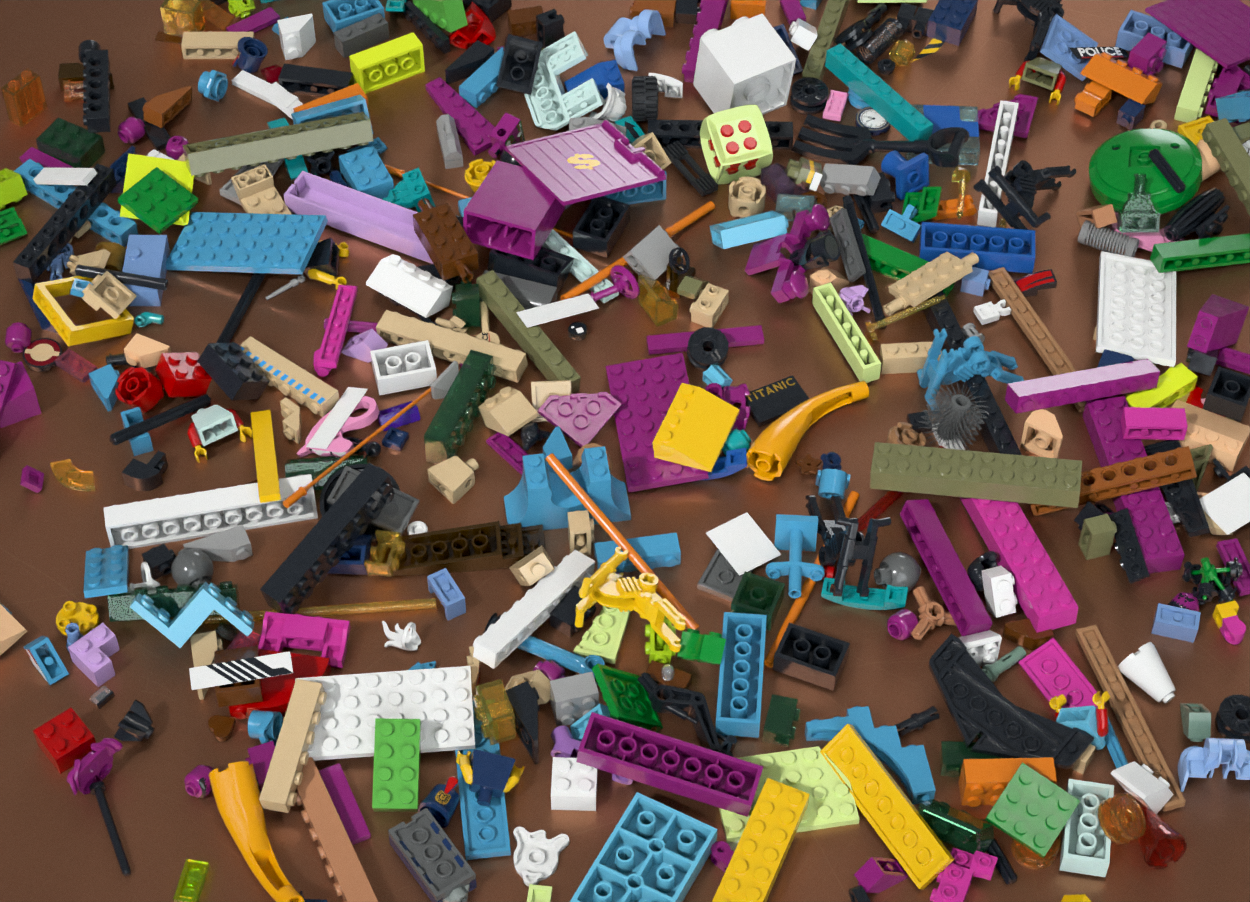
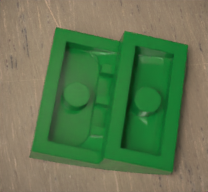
M923 187L922 192H906L902 215L908 204L918 210L911 219L914 222L925 221L937 216L942 187Z
M14 207L0 212V245L28 235Z

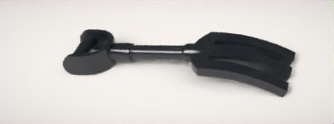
M808 114L804 125L823 133L802 127L798 138L820 147L796 140L791 151L819 161L843 165H856L868 154H874L875 152H891L894 150L914 154L924 152L929 154L932 163L936 166L952 168L958 166L960 162L959 153L963 143L969 139V132L961 127H950L936 131L928 140L876 141L872 139L870 130L867 127L837 124ZM951 143L948 152L937 151L940 147Z

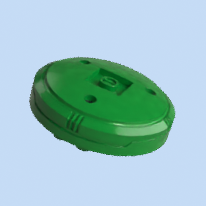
M1139 128L1117 134L1096 149L1089 164L1090 188L1094 197L1102 205L1113 204L1114 212L1131 217H1153L1179 208L1197 193L1203 177L1202 158L1196 145L1182 134L1161 128ZM1158 149L1186 185L1183 192L1177 193L1149 157L1151 150Z

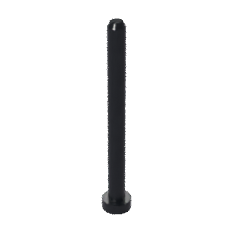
M103 781L94 782L89 786L90 792L96 796L122 874L129 876L131 868L104 794L106 786Z

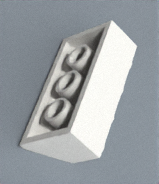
M394 254L381 259L366 281L367 286L425 318L449 306L453 286L447 284L446 281L432 276L431 273L421 270L413 263H408L401 259L400 256Z

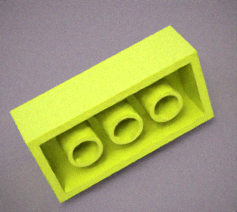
M414 32L349 56L354 84L358 83L365 94L425 71L423 44Z

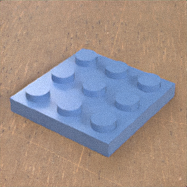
M1056 14L1052 18L1040 52L1055 63L1062 65V68L1083 81L1086 77L1080 73L1091 59H1077L1070 48L1097 47L1098 43Z

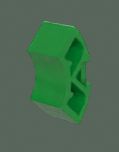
M688 628L687 632L682 631L680 652H677V658L720 665L726 639L722 638L720 633L709 632V635L700 634V631Z

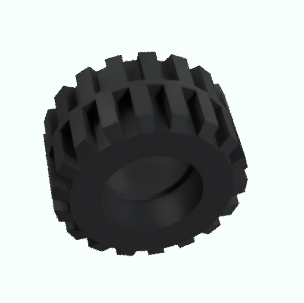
M634 76L632 79V118L635 122L648 121V119L657 120L658 82L656 76Z

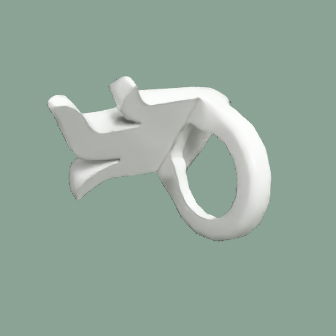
M142 562L141 576L143 583H130L128 592L112 595L124 596L157 591L160 583L151 578L148 563Z
M382 621L385 635L391 640L385 643V648L394 646L407 651L418 650L421 639L416 632L415 623L409 622L404 630L400 629L397 623L395 625V633L389 630L385 621Z

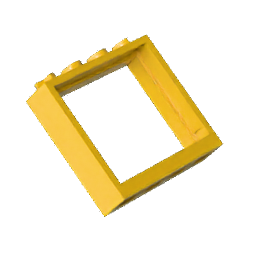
M74 276L35 284L32 299L68 346L131 334L134 318L127 309L117 319L75 326L54 299V297L69 295L75 278L90 282L94 278Z

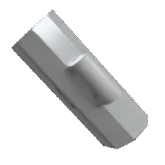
M449 114L441 115L436 121L445 169L464 167L454 118Z

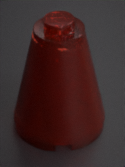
M1138 807L1133 810L1130 821L1148 866L1152 869H1164L1168 867L1166 863L1172 860L1174 863L1177 862L1187 849V843L1183 835L1148 807Z

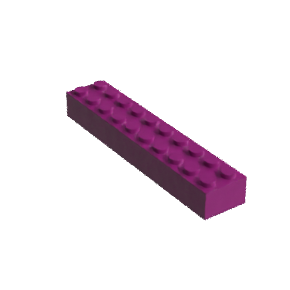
M1125 396L1089 400L1085 403L1083 419L1101 467L1147 456L1141 439H1123L1121 417L1124 407H1129ZM1155 487L1113 497L1112 499L1117 511L1125 508L1129 509L1149 574L1180 570L1185 554L1160 488Z

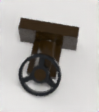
M681 247L672 249L669 254L666 283L662 287V293L678 299L682 296L677 294V288L685 276H694L696 268L689 266V256ZM681 252L685 257L686 265L683 264Z

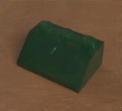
M934 799L922 802L918 806L919 814L924 818L941 841L971 854H975L976 850L985 853L994 839V827L987 820L978 819L966 811L957 810L945 802H939Z

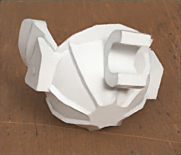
M608 82L606 86L608 89V96L605 99L606 103L603 104V109L600 113L592 111L589 115L590 118L602 121L608 120L610 122L619 120L625 114L627 106L624 96L626 94L620 89L612 87Z

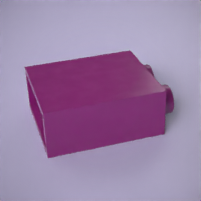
M497 160L464 209L463 229L474 244L534 260L565 210V206L561 205L526 169Z

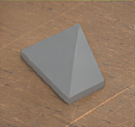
M454 360L431 384V396L433 399L462 396L457 361Z

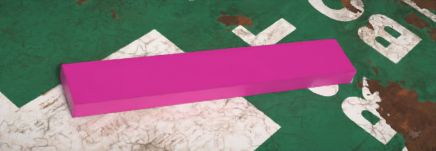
M338 285L316 361L317 367L337 368L358 293L357 286Z

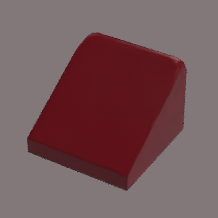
M275 64L260 71L265 80L273 84L279 82L278 77L282 67Z

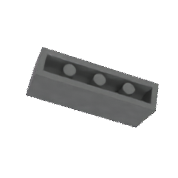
M496 273L525 310L557 302V287ZM476 292L475 304L480 305L483 300Z

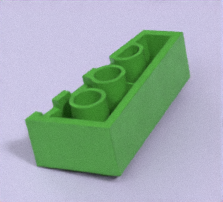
M412 0L413 4L434 24L450 33L468 25L462 0Z

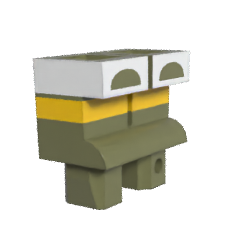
M800 157L799 161L789 159L786 167L787 176L794 178L795 184H800L804 181L809 183V189L817 190L823 175L820 163Z

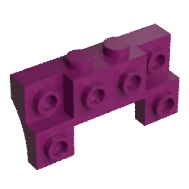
M1238 65L1227 69L1223 67L1219 78L1214 80L1212 86L1214 90L1210 89L1207 98L1209 102L1205 113L1218 117L1215 99L1249 89L1250 76ZM1235 121L1229 124L1231 127L1240 125L1241 122Z

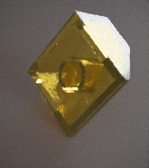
M644 275L638 276L640 290L638 303L654 324L658 327L677 319L678 304L675 299L670 297L666 287H663L655 279Z

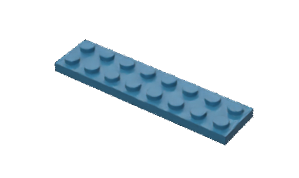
M494 698L472 700L475 749L500 755ZM474 749L460 750V753L467 755V751H470L471 757ZM457 764L466 860L511 855L505 794L502 793L499 798L492 797L490 806L479 805L477 803L479 793L469 790V784L465 782L460 766Z

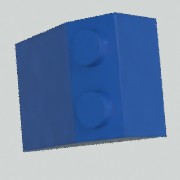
M616 60L597 63L564 82L566 91L569 92L593 78L604 100L608 96V89L606 88L608 82L612 87L620 89L622 92H624L625 83Z

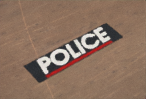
M1119 47L1070 48L1077 59H1092L1095 54L1102 52L1111 54L1112 58H1129V54L1125 49Z

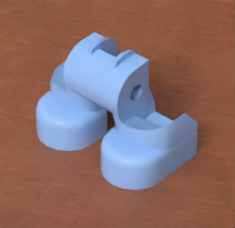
M647 9L643 10L639 16H635L632 20L625 17L619 18L607 34H605V47L614 49L616 62L623 69L638 70L633 50L634 44L646 45L645 39H651V34L666 35L660 13L657 10Z
M1206 738L1204 748L1191 746L1184 749L1178 761L1180 791L1184 792L1188 777L1207 778L1208 774V778H1212L1214 769L1218 768L1220 764H1222L1223 779L1227 778L1229 771H1235L1236 779L1250 780V751L1246 749L1244 739Z

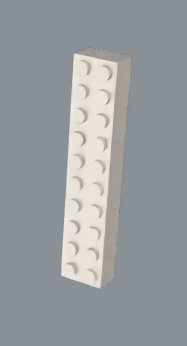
M308 474L279 478L281 500L260 503L257 482L104 507L105 527L110 546L128 545V549L206 537L243 525L245 530L316 519L318 514L313 486L309 488L306 496L301 497L289 508L283 505V501L296 492L299 487H304L312 482V476Z

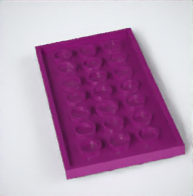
M683 353L606 366L610 394L622 404L614 416L628 493L709 479L707 471L654 458L652 442L681 383L689 384Z

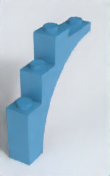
M855 706L847 709L846 717L836 716L832 719H814L806 722V741H831L847 724L853 725L875 756L898 776L913 805L934 802L936 789L924 745H908L902 748L896 725H883L874 728L869 706Z

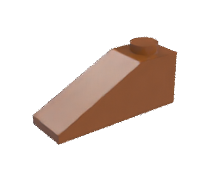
M186 86L153 97L143 106L144 120L163 128L192 101V86Z

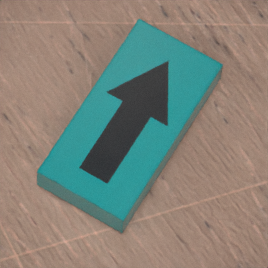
M631 115L615 121V124L626 127V137L629 139L630 144L640 136L645 135Z

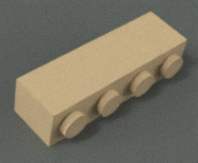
M183 32L181 44L183 58L235 59L239 55L238 41L243 37L255 38L254 32Z

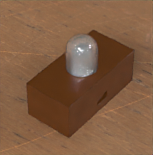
M652 660L646 671L658 685L689 690L692 684V674L678 670L670 664L665 665Z

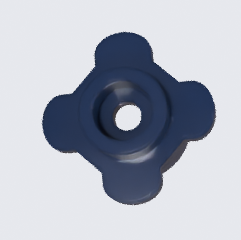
M829 452L820 456V459L823 461V469L841 470V458L837 453Z

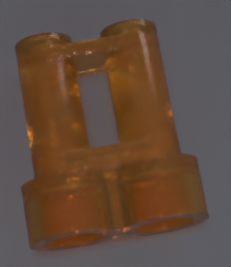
M63 80L64 102L83 99V92H74V89L83 88V81L71 82L70 80Z

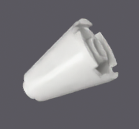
M1148 642L1138 648L1139 651L1135 654L1132 653L1119 664L1118 669L1158 703L1163 701L1166 704L1175 697L1174 692L1176 688L1155 645L1152 642Z

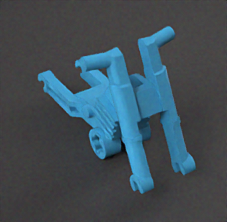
M945 328L940 333L938 329L933 331L935 337L931 348L928 350L923 369L917 371L920 386L922 388L928 387L924 397L929 406L932 405L929 400H934L931 394L933 393L937 396L936 391L938 390L939 392L941 385H949L959 380L966 382V379L969 380L974 374L981 375L982 377L992 376L995 380L1006 384L1024 381L1023 376L1004 371L1001 367L1004 366L1010 370L1018 368L1014 357L993 350L991 352L984 351L983 343L978 336L966 339L963 343L964 348L959 347L958 351L950 349V352L947 353L946 349H943L941 352L944 341L947 338Z

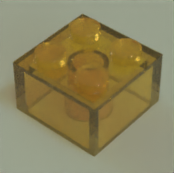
M164 0L160 6L165 34L183 37V32H203L205 23L200 0Z
M498 679L476 686V695L473 696L476 706L474 711L477 720L482 722L481 731L483 737H488L490 745L516 738L515 714L502 680Z

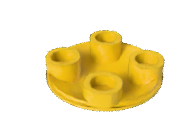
M65 602L63 608L56 616L58 630L67 636L65 632L66 626L70 623H76L79 626L80 633L85 636L96 628L99 623L96 606L83 602Z

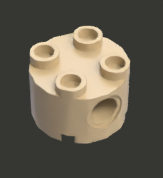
M740 177L739 181H732L729 186L728 198L730 214L733 217L744 218L762 213L765 208V185L763 186L761 181L754 177Z

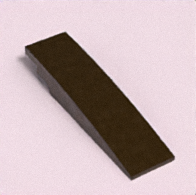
M499 521L376 540L379 576L429 575L444 568L449 573L509 568L541 545L546 550L543 524L522 527L521 523L500 526Z

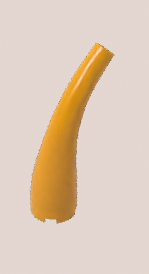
M860 381L823 392L800 403L776 419L751 445L746 454V468L750 466L755 472L754 476L762 480L772 481L773 478L780 477L800 440L813 423L834 409L869 397V389L866 382Z
M248 761L234 762L228 764L229 768L219 772L218 768L212 770L209 773V779L218 811L253 874L276 902H304L303 897L283 874L271 848L264 811L259 800L260 791L253 763L249 765Z

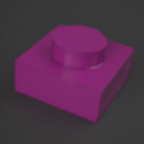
M27 465L22 469L20 485L38 493L42 490L44 473Z

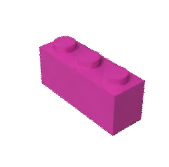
M1124 407L1121 417L1123 439L1184 440L1188 428L1185 408Z

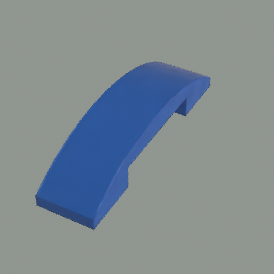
M747 448L726 451L727 456L718 457L712 472H708L709 479L704 480L725 477L747 467Z

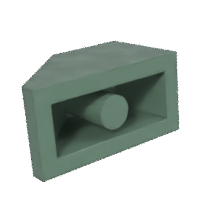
M1180 703L1183 733L1186 737L1190 738V741L1203 742L1204 739L1210 738L1211 712L1203 704Z

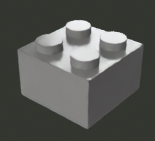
M593 672L550 681L551 708L557 726L570 725L576 722L599 704V692Z

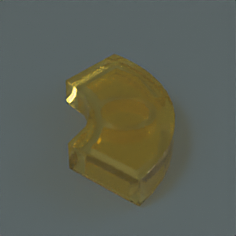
M70 459L50 462L53 475L65 487L76 491H96L93 471L77 469L72 465Z

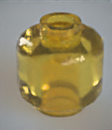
M899 40L890 50L889 56L895 63V66H907L915 56L914 45L910 41Z

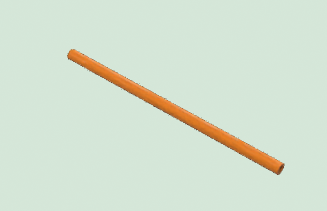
M712 201L707 202L665 229L668 236L675 235L714 210V203ZM621 257L560 297L561 300L583 294L609 277L612 267L615 265L625 267L628 263Z
M553 453L548 455L545 461L617 546H620L623 552L628 550V559L640 573L656 575ZM658 578L656 592L662 599L666 598L686 618L687 628L698 630L700 626Z
M856 491L850 492L843 505L847 518H849L860 497ZM818 554V556H817V558H816L814 564L820 565V563H819V554ZM808 577L801 587V596L795 599L764 660L765 666L773 667L774 655L789 623L795 624L816 581Z

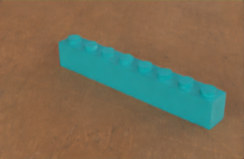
M841 43L827 50L825 67L909 141L929 139L932 135L933 123Z

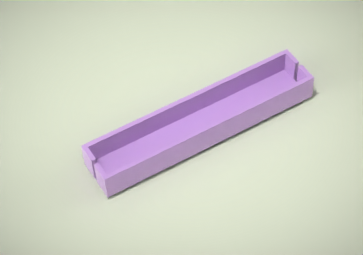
M305 171L300 173L294 184L284 193L285 204L292 213L298 215H326L328 220L327 226L433 264L414 231L413 214L418 213L416 211Z

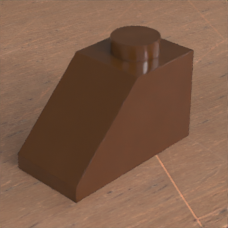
M1027 618L1005 623L1003 636L1005 639L1033 651L1054 638V633L1052 629L1036 633L1030 619Z

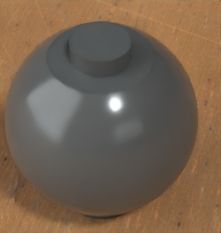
M184 548L175 557L171 572L178 586L185 590L193 589L194 593H196L205 582L209 584L213 577L214 566L211 558L205 552L198 549Z
M903 552L891 553L881 561L879 568L874 570V580L885 589H887V585L908 587L909 592L917 585L921 568L909 554Z

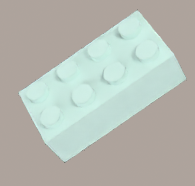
M1069 779L1066 792L1080 800L1062 829L1059 870L1105 877L1110 863L1114 785Z

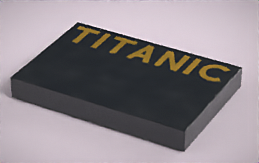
M792 375L750 391V395L746 396V406L751 407L750 414L757 425L761 427L774 422L795 406L808 400L809 397Z

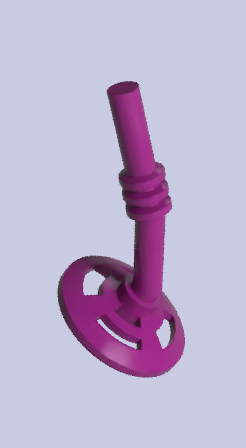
M615 265L610 271L614 286L596 293H589L596 303L597 300L620 292L626 298L635 299L638 297L640 290L637 280L632 273L623 266Z

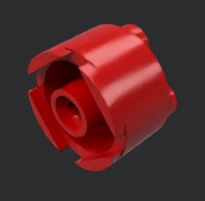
M130 367L117 380L119 384L115 392L118 399L132 409L140 407L142 413L148 412L164 396L161 381L143 367Z

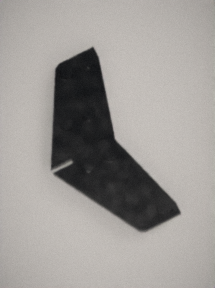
M952 633L931 656L929 669L966 748L973 743L979 734L982 735L971 748V752L1003 758L1053 757L1055 767L1069 769L1093 742L1094 737L1086 731L1076 727L1072 729L1020 708L1006 699L967 652V647Z

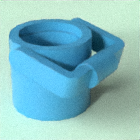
M216 70L203 72L198 82L199 93L204 94L206 98L219 102V99L224 97L228 88L227 74Z
M837 469L818 470L815 485L819 486L818 495L826 499H831L832 496H840L841 499H844L845 490L848 488L851 475Z
M253 710L248 719V734L250 738L259 739L261 744L273 741L276 746L283 724L282 714L273 711Z

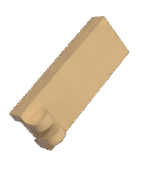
M103 249L79 256L70 255V261L67 262L66 266L71 269L70 273L74 276H77L75 273L77 265L104 269L110 252Z

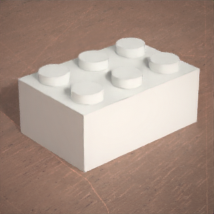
M428 340L370 351L379 396L431 386L437 379L436 367Z

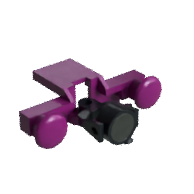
M815 204L811 213L808 210L796 213L790 234L786 233L753 244L745 272L748 275H753L779 266L771 290V295L778 303L788 301L791 298L794 299L795 297L801 299L806 297L809 292V285L803 273L813 268L828 267L829 262L838 260L841 255L838 241L828 229L830 218L826 208L821 204ZM819 229L821 231H825L823 233L819 232L816 237L810 238L809 240L805 238L810 237L811 232L814 230ZM781 247H786L791 253L789 259H786L780 252Z

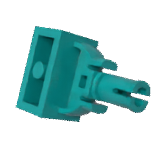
M419 167L402 174L404 180L400 181L394 189L389 190V196L382 199L404 208L416 207L418 213L422 212L418 207V202L421 199L424 203V198L428 199L430 204L436 207Z

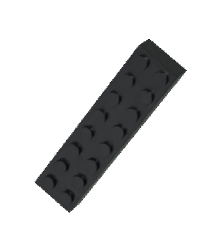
M371 463L363 469L261 587L260 590L268 606L278 613L294 615L299 610L300 604L304 599H308L312 595L316 585L325 580L328 571L339 563L341 556L353 547L357 537L365 533L369 523L378 518L381 509L393 500L395 492L387 474Z

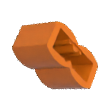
M1093 80L1090 84H1086L1081 93L1076 95L1074 99L1076 103L1075 109L1095 117L1102 107L1108 104L1113 90Z

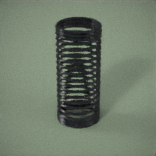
M894 18L885 20L864 43L856 48L858 58L865 64H872L903 35L904 31L901 23Z

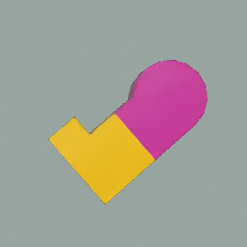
M1236 600L1216 605L1213 613V618L1225 640L1233 645L1241 643L1246 632V625L1237 616L1239 606Z

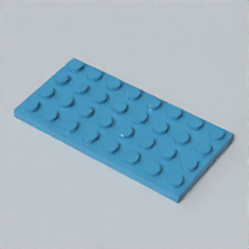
M192 212L188 224L184 226L166 260V269L302 275L328 220L326 215Z

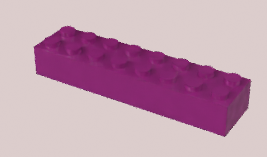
M594 712L590 715L578 749L576 761L746 817L749 815L763 770V766Z

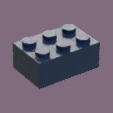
M939 0L928 20L926 37L959 46L976 15L978 0Z

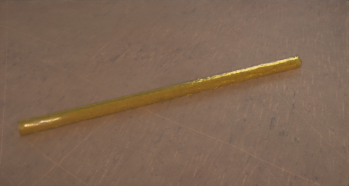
M436 598L299 607L295 614L316 617L436 609ZM274 609L247 611L254 617L253 621H263L266 611L278 613ZM212 613L204 620L203 625L230 622L221 614Z

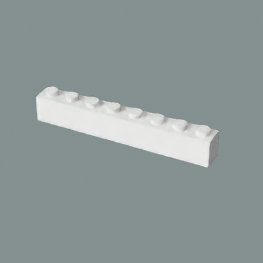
M1001 100L985 176L986 184L999 199L1002 197L1003 190L988 173L994 167L999 166L1002 170V175L1006 174L1019 104ZM982 194L977 225L996 227L999 212L992 207V204Z
M574 550L570 555H566L557 567L554 566L552 572L545 578H541L533 589H529L520 601L517 600L508 612H504L495 624L492 623L483 635H479L473 643V657L495 669L550 617L551 611L574 585L581 588L583 579L586 577L590 578L594 574L595 561L577 550Z

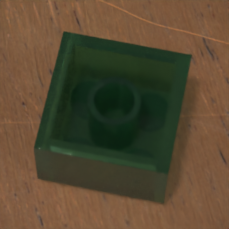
M745 571L732 600L731 612L767 615L766 629L771 631L784 599L785 583Z

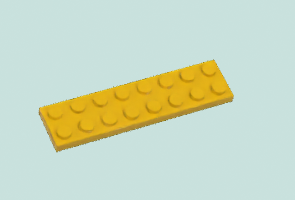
M847 724L820 753L847 787L848 785L824 754L848 778L852 791L849 787L848 790L854 797L857 807L916 886L924 890L955 859L853 725Z

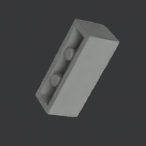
M825 163L819 184L825 192L830 194L842 193L845 195L873 196L881 177L874 166Z

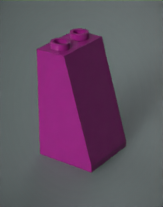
M1212 294L1199 310L1187 347L1208 353L1237 343L1249 306Z
M22 361L16 363L18 366L0 422V428L42 414L34 386Z

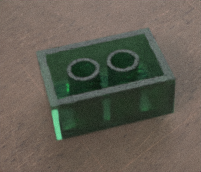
M59 117L36 139L39 151L74 168H90L106 152L101 135L88 133L87 129Z

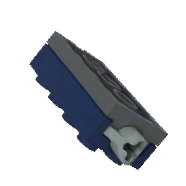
M427 808L411 816V822L405 824L403 821L388 830L390 845L431 902H467L468 893L477 888L476 874Z

